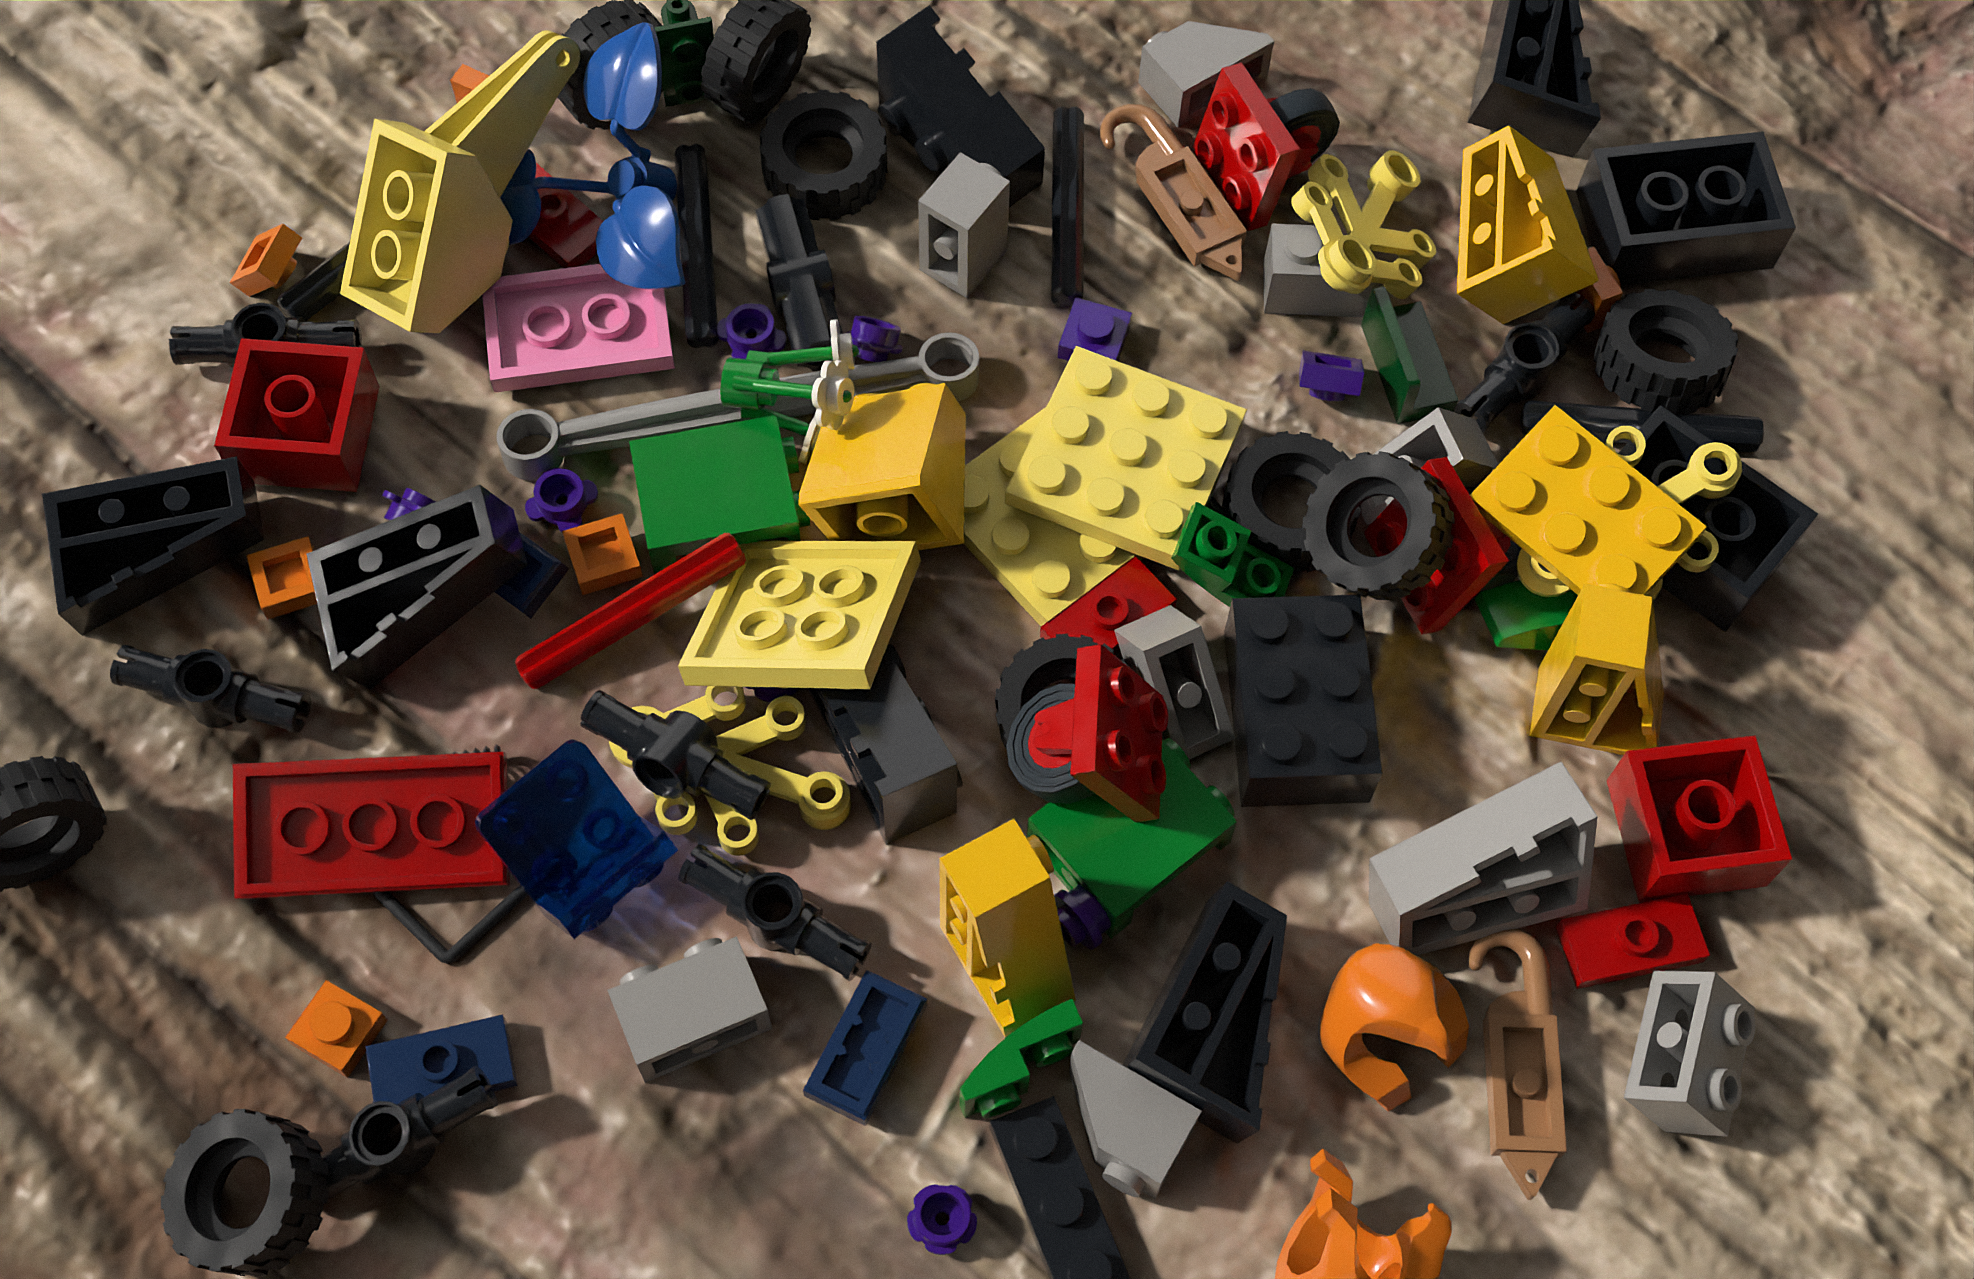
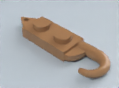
M1127 104L1109 112L1100 126V138L1106 149L1114 148L1113 132L1117 126L1123 123H1133L1141 126L1153 142L1152 145L1146 147L1138 156L1135 165L1136 182L1193 266L1195 267L1203 263L1239 281L1242 273V245L1245 243L1247 230L1188 146L1184 148L1165 119L1152 108L1141 104Z
M1517 928L1500 931L1477 939L1470 949L1469 967L1473 971L1480 970L1484 956L1494 947L1504 946L1510 948L1519 955L1522 961L1524 990L1512 991L1501 995L1488 1006L1483 1020L1491 1156L1501 1157L1528 1200H1532L1537 1195L1554 1160L1561 1158L1567 1152L1557 1015H1553L1550 964L1546 952L1539 942L1530 934ZM1525 1174H1532L1535 1177V1183L1527 1181Z

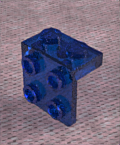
M575 739L563 743L484 808L475 819L477 831L543 915L573 939H576L583 932L594 930L602 925L611 915L613 906L634 888L642 887L653 881L663 870L664 862L678 851L664 830L640 817L589 748L584 743Z

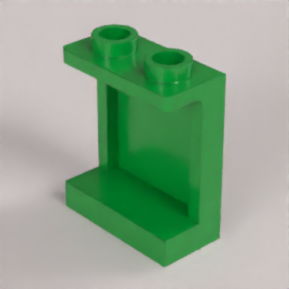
M777 415L629 441L647 548L654 574L676 562V556L689 554L723 533H730L739 545L780 537H787V541H801L799 528L811 526L809 516L798 505L800 490L792 491L789 474L799 473L793 436L781 438Z
M1170 738L1162 740L1161 760L1166 771V787L1164 792L1160 794L1159 819L1134 822L1096 793L1071 804L1049 802L1028 818L1026 838L1033 834L1039 838L1050 856L1054 867L1053 873L1069 891L1075 886L1081 885L1097 899L1109 917L1111 927L1105 933L1111 939L1131 924L1136 908L1214 846L1218 850H1222L1232 840L1237 820L1234 818V809L1227 797L1213 785L1206 787L1190 770L1191 763L1187 755Z

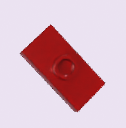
M536 163L535 178L542 176L552 177ZM553 188L537 189L541 199V214L536 227L528 237L563 268L582 266L597 254L596 236L603 220L568 190Z
M1135 556L1049 622L1040 627V637H1044L1047 640L1056 638V634L1068 633L1069 637L1079 638L1081 635L1093 638V642L1097 644H1106L1114 650L1115 655L1120 651L1115 629L1171 605L1175 608L1177 599Z
M1688 893L1564 918L1556 925L1576 989L1652 974L1653 971H1666L1704 963L1710 956Z

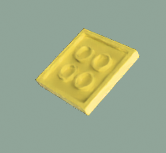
M1076 346L1005 491V504L1179 571L1180 567L1171 558L1190 509L1196 502L1207 507L1243 426L1247 409Z
M1046 407L965 465L964 545L1040 626L1049 622L1136 556L1140 561L1144 559L1142 556L1005 504V491Z
M757 541L739 545L745 554V564L720 579L678 665L685 686L870 689L921 562L916 541Z

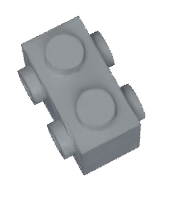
M1653 971L1624 1099L1665 1132L1728 1136L1733 1111L1737 1109L1741 1100L1742 1088L1740 1077L1746 1049L1755 1035V1007L1716 972Z

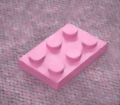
M601 264L502 276L482 295L489 373L494 393L675 369L665 290L641 289L620 283L610 277Z

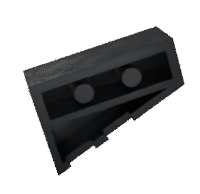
M1493 0L1467 123L1494 132L1509 125L1535 145L1574 158L1601 120L1599 103H1592L1588 79L1593 73L1590 57H1583L1579 36L1584 28L1579 0Z
M928 5L876 41L878 115L884 127L895 136L901 135L916 149L924 165L932 171L938 170L943 173L960 152L978 163H986L996 168L1004 178L1010 181V208L1043 183L1045 147L1000 91L991 97L987 94L969 71L975 64L974 59L965 48L956 54L936 31L935 26L941 19L931 6Z
M237 456L42 493L58 615L82 636L264 540L256 485Z
M477 485L307 553L332 671L368 689H372L528 566L514 509L483 486Z
M893 644L887 645L870 689L808 688L886 845L957 813V788L963 786L957 762L934 727L923 700L919 696H915L905 680L907 679L906 671Z
M1227 881L1206 902L1122 1065L1201 1110L1198 1122L1238 1144L1260 1131L1262 1108H1259L1264 1067L1268 1065L1271 1043L1268 1042L1272 1003L1277 999L1287 915Z

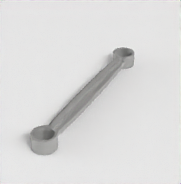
M941 333L929 338L922 345L917 357L855 365V369L848 370V378L853 382L854 396L862 393L883 394L906 390L920 383H946L956 400L961 401L972 395L978 386L979 352L976 345L966 336L958 333ZM944 359L959 360L969 367L965 372L956 376H942L930 369L934 363ZM821 371L779 378V381L814 385L816 379L821 377ZM720 389L638 404L557 423L544 411L537 409L519 410L502 421L497 430L496 437L504 465L509 473L523 480H538L545 471L559 468L564 456L628 447L631 440L750 419L741 418L740 408L723 406ZM778 395L774 406L765 405V408L790 417L813 414L816 411L812 404V399ZM541 435L551 439L545 448L533 454L524 455L511 451V448L517 441L527 436Z

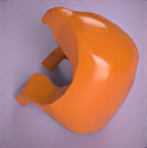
M1375 943L1351 955L1338 972L1321 1016L1319 1035L1322 1047L1339 1070L1360 1090L1377 1100L1389 1112L1411 1099L1409 1080L1396 1063L1378 1059L1369 1052L1362 1041V1033L1377 1034L1426 1048L1436 1053L1437 1059L1449 1068L1467 1049L1469 1023L1458 992L1438 968L1402 947L1392 944Z
M1325 1149L1320 1150L1310 1159V1171L1317 1175L1319 1179L1310 1203L1297 1218L1286 1237L1277 1260L1275 1279L1439 1278L1445 1249L1452 1234V1222L1447 1213L1434 1203L1428 1204L1427 1213L1423 1216L1407 1220L1395 1234L1387 1236L1376 1233L1357 1218L1358 1208L1351 1204L1353 1180L1344 1163Z

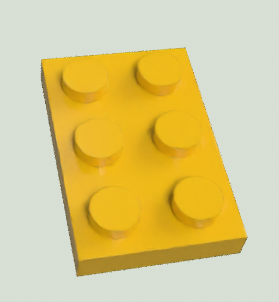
M1556 405L1549 410L1470 494L1484 518L1577 595H1579L1584 584L1595 586L1600 584H1617L1629 589L1631 593L1646 596L1703 535L1707 527Z

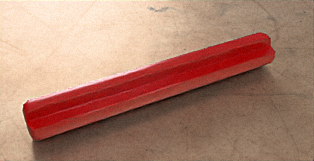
M730 533L719 535L519 655L515 660V664L520 676L532 689L542 687L742 567L746 562L744 552Z

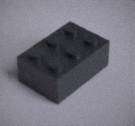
M1764 132L1593 149L1576 190L1591 245L1595 247L1605 265L1614 269L1619 278L1620 285L1773 269L1796 229Z
M1660 405L1639 429L1645 438L1646 446L1641 460L1633 468L1653 484L1659 486L1686 470L1691 456L1699 447L1714 442ZM1629 440L1618 454L1623 456L1634 454L1636 452L1635 444ZM1709 458L1704 461L1705 468L1711 474L1721 475L1727 472L1725 462L1719 458ZM1742 462L1741 476L1735 488L1729 494L1717 499H1709L1697 494L1680 504L1706 525L1705 530L1716 538L1719 550L1713 564L1707 570L1696 573L1687 571L1679 563H1676L1662 578V588L1721 630L1727 632L1793 551L1818 513ZM1695 542L1686 552L1689 557L1695 560H1703L1708 557L1707 547L1699 542Z
M1361 595L1233 598L1224 630L1241 807L1370 803L1383 772Z

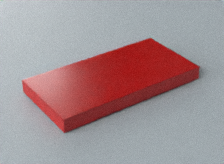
M483 752L233 764L234 899L510 885L506 753Z

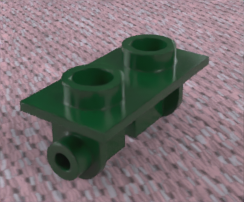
M667 0L661 9L663 26L654 27L660 48L661 83L665 107L685 103H698L706 100L703 96L704 91L701 90L703 77L701 72L705 64L708 47L711 46L714 39L711 17L698 19L695 6L688 0Z

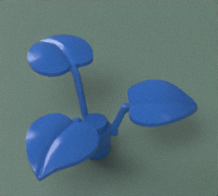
M639 23L602 44L588 62L583 81V93L588 111L598 120L611 121V134L632 156L623 158L612 165L608 173V182L546 176L535 178L536 159L534 153L528 149L500 198L513 220L509 236V245L522 242L530 236L539 221L541 199L537 189L553 188L614 195L617 199L612 205L615 214L604 220L597 231L596 248L599 262L605 272L620 283L641 289L660 290L675 288L685 284L680 259L679 218L673 203L677 192V180L674 172L669 167L650 162L651 151L640 147L624 129L627 128L634 131L644 129L652 120L658 108L662 81L661 56L657 34L652 24Z

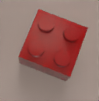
M241 338L214 444L221 459L237 456L255 484L357 492L380 389L365 349L362 347Z
M1756 735L1629 750L1625 752L1606 780L1639 903L1686 893L1689 896L1767 887L1792 861Z

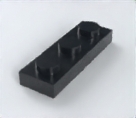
M1049 1097L991 1120L989 1129L1049 1278L1130 1279L1055 1097Z

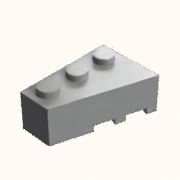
M1561 761L1369 858V905L1389 943L1402 947L1416 956L1477 940L1500 931L1517 929L1587 910L1598 816Z

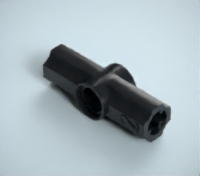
M789 194L771 197L766 204L755 211L768 260L766 262V271L777 314L783 313L787 336L789 337L792 350L831 346L830 320L838 319L839 322V318L834 304L836 302L835 287L825 250L819 251L814 228L804 199H795ZM839 322L840 334H843L842 328H841V325H840V322ZM825 361L798 363L797 367H807L812 371L821 370Z

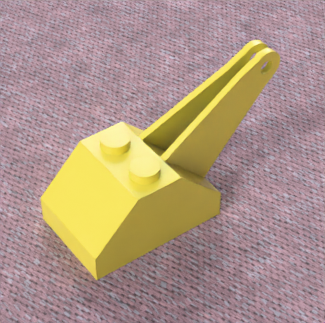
M549 30L536 34L515 55L425 131L405 122L374 119L340 290L341 295L409 332L440 333L500 279L505 254L509 247V236L513 222L500 197L558 95L578 67L580 51L574 40Z

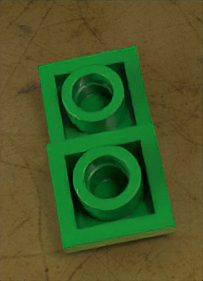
M1198 502L1192 505L1171 558L1193 581L1228 607L1231 606L1233 598L1284 597L1294 571V567L1247 543L1251 530Z
M1521 580L1493 589L1480 591L1475 601L1496 647L1549 650L1578 595L1570 589L1567 593L1557 597H1543L1529 591L1522 584Z
M1073 999L1056 1005L1027 1021L1004 1038L982 1059L960 1088L959 1106L964 1118L981 1112L984 1119H990L1011 1111L1021 1104L1020 1095L1028 1093L1030 1073L1026 1066L1027 1063L1034 1061L1036 1067H1046L1072 1054L1074 1049L1072 1045L1080 1040L1083 1026Z

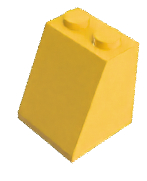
M920 383L912 386L910 389L895 392L858 394L854 396L853 405L848 414L844 415L842 425L838 430L821 427L799 492L798 505L829 541H916L918 551L964 544L966 413L946 383Z

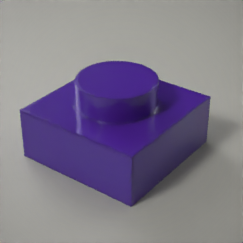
M1075 297L1058 345L1057 358L1069 361L1075 347L1078 346L1119 361L1131 326L1132 313Z
M1303 350L1299 368V387L1310 388L1309 395L1328 401H1343L1345 394L1360 396L1364 377L1362 359Z

